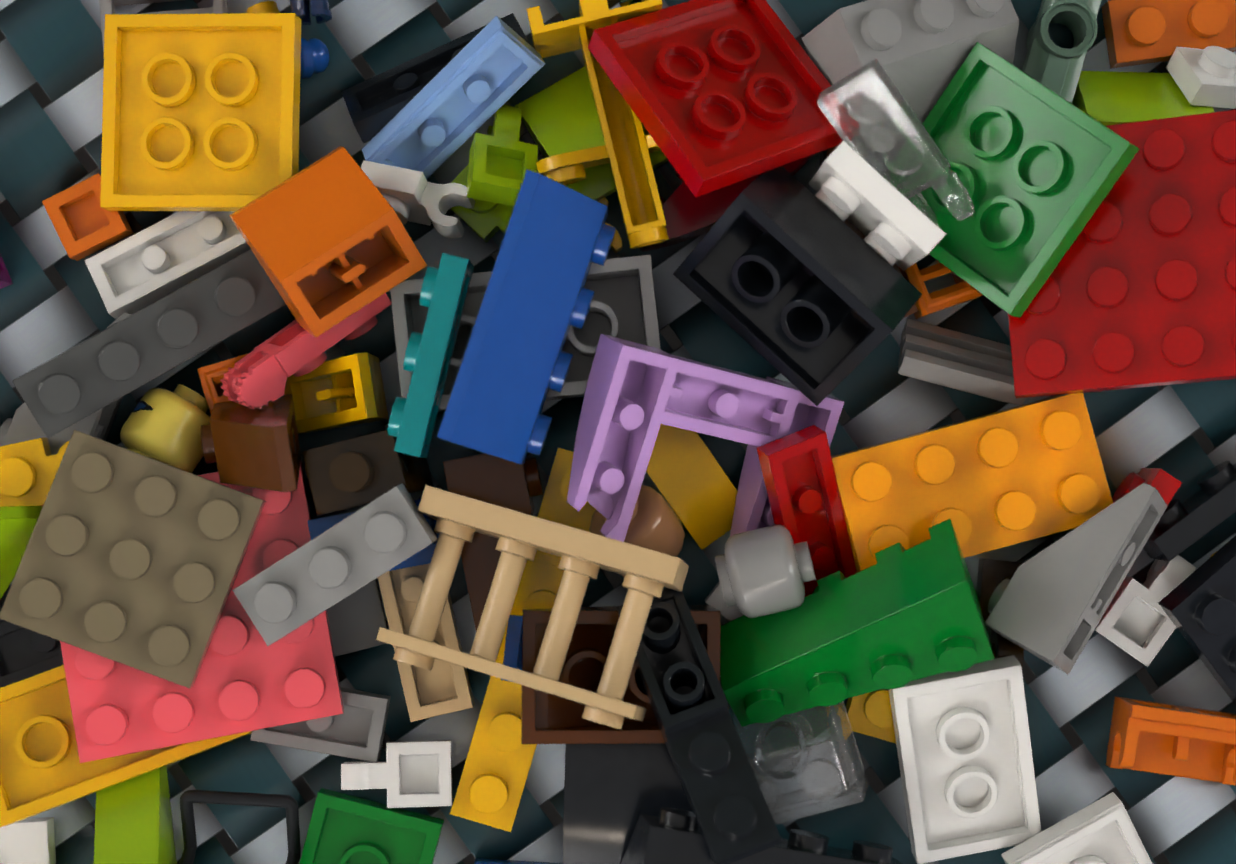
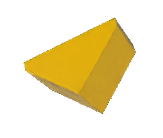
M368 352L325 361L308 374L294 377L293 375L287 377L284 394H292L298 434L389 420L379 357Z

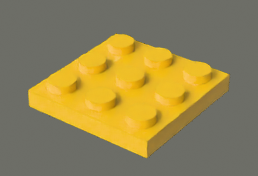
M296 13L105 14L100 207L108 211H237L299 172L302 19Z

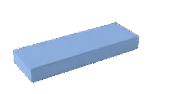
M496 15L361 149L365 160L420 171L424 173L427 180L545 65L540 53Z

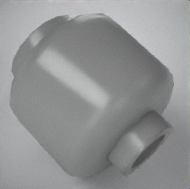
M772 525L734 534L725 543V554L715 556L719 582L727 607L737 605L740 612L748 618L761 617L801 606L805 599L804 582L816 580L807 541L794 544L791 533L782 525Z

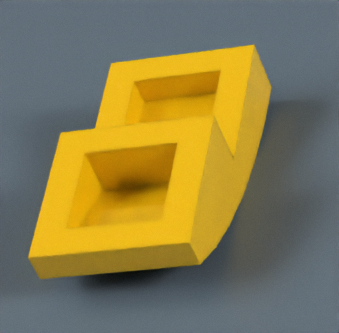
M661 424L646 472L697 545L703 550L731 530L738 491L697 432Z

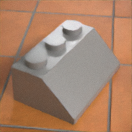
M866 0L838 9L802 37V40L811 60L861 123L852 140L845 142L856 153L861 155L915 136L977 42L1013 64L1019 19L1011 0Z

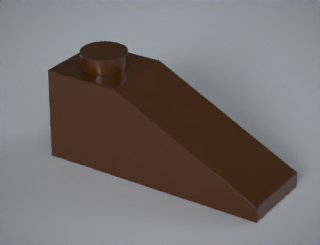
M486 453L443 462L448 491L532 516L535 509L532 497L543 495L536 457L526 459L524 465ZM477 532L474 534L472 543H464L461 553L476 632L501 552L495 549L498 538Z

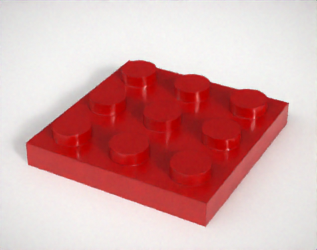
M766 0L686 1L594 29L588 45L592 55L695 198L840 145L842 141H851L861 124Z

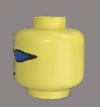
M178 384L173 392L161 388L149 389L123 425L120 439L125 447L131 451L192 473L204 456L201 442V425L210 424V417L206 414L209 409L207 401L194 390Z

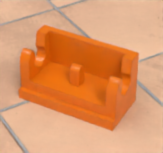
M1115 696L1105 765L1116 769H1129L1236 786V714Z

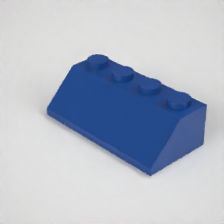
M526 170L437 438L524 465L528 452L540 456L552 421L551 417L541 414L549 389L561 393L573 359V354L562 351L570 326L583 329L595 293L593 290L584 288L591 264L593 262L604 266L616 231L615 227L605 224L608 216V206L542 174Z

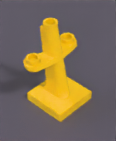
M579 0L580 17L547 25L543 23L540 6L527 8L534 49L540 53L542 58L582 49L605 142L603 146L562 153L536 162L538 173L562 185H569L587 178L585 168L610 163L630 248L645 247L669 240L666 229L667 224L649 155L650 153L661 151V149L650 134L644 135L641 121L588 49L594 29L660 10L663 6L662 0H641L640 3L610 10L607 0Z

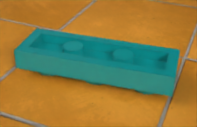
M442 253L439 268L429 266L426 270L419 305L429 307L423 333L415 331L411 333L403 364V370L413 372L407 398L396 397L388 423L387 435L397 437L394 447L395 452L420 458L428 457L474 269L473 264L467 258Z

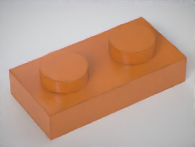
M1111 0L1102 6L1110 69L1169 61L1177 46L1205 49L1207 46H1219L1231 52L1236 51V0Z

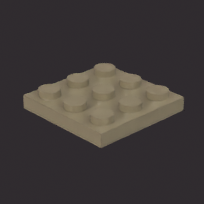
M74 430L1 609L0 619L191 688L195 683L266 501Z

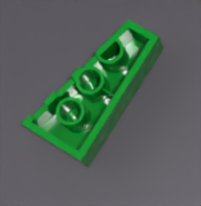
M951 519L929 528L931 539L908 550H905L900 543H896L875 553L877 564L848 578L839 570L817 580L818 586L814 589L813 593L805 597L802 605L795 609L756 618H748L743 615L721 625V685L740 725L743 727L754 723L773 722L781 716L817 706H833L847 698L881 689H896L910 681L948 671H963L974 664L995 659L979 599Z

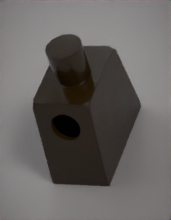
M387 430L302 451V459L317 517L367 505L402 483L409 494L423 491L425 485L434 487L427 458L404 454L407 461V471L402 453L394 451L397 437L387 435Z

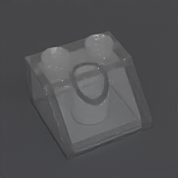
M844 701L833 706H817L784 715L773 722L754 723L743 727L740 725L729 704V714L775 825L864 802L869 782Z

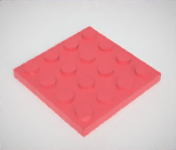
M300 462L297 490L288 492L220 483L218 472L198 475L266 502L193 687H184L60 641L80 763L344 713L327 610L270 646H267L232 591L311 541L307 520H311L302 462Z

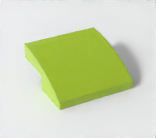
M586 66L515 105V107L521 108V120L535 144L538 145V149L544 158L605 145ZM642 124L644 135H649L648 131ZM662 151L649 154L653 170L669 161ZM610 163L585 168L586 179L564 185L596 201L616 192Z

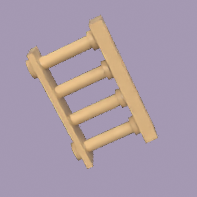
M425 485L417 511L436 520L434 532L439 533V537L408 635L382 627L379 628L376 640L397 646L393 659L431 671L436 658L586 705L582 718L616 729H622L625 717L643 722L647 709L623 702V698L653 598H661L664 587L682 592L689 566L678 557ZM477 532L498 538L495 549L500 551L501 555L470 654L434 644L433 641L464 543H472L474 534ZM539 550L561 557L558 568L564 570L533 673L496 663L495 661L526 561H534L536 552ZM604 569L624 575L622 587L628 590L597 693L558 681L590 578L597 579L599 570Z

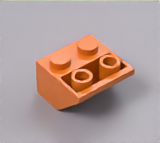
M343 146L333 150L229 215L298 324L315 338L427 266L394 209Z

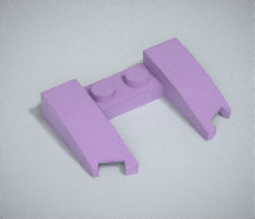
M600 334L586 385L576 433L567 503L579 512L587 501L606 518L600 532L608 538L624 542L660 426L664 424L748 444L737 489L738 493L730 536L775 525L756 448L812 425L826 432L830 448L844 401L828 395L816 406L791 382L771 377L764 379L671 355L659 348Z

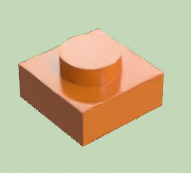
M100 173L42 201L69 258L75 261H79L133 234L123 211H108L100 207Z

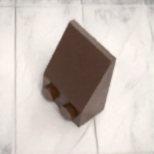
M688 605L720 682L721 611L710 605ZM618 606L581 607L558 682L597 693L619 620ZM552 609L522 610V671L533 673ZM635 662L623 702L637 705L647 710L643 722L625 717L621 730L582 718L585 704L522 685V744L665 743Z

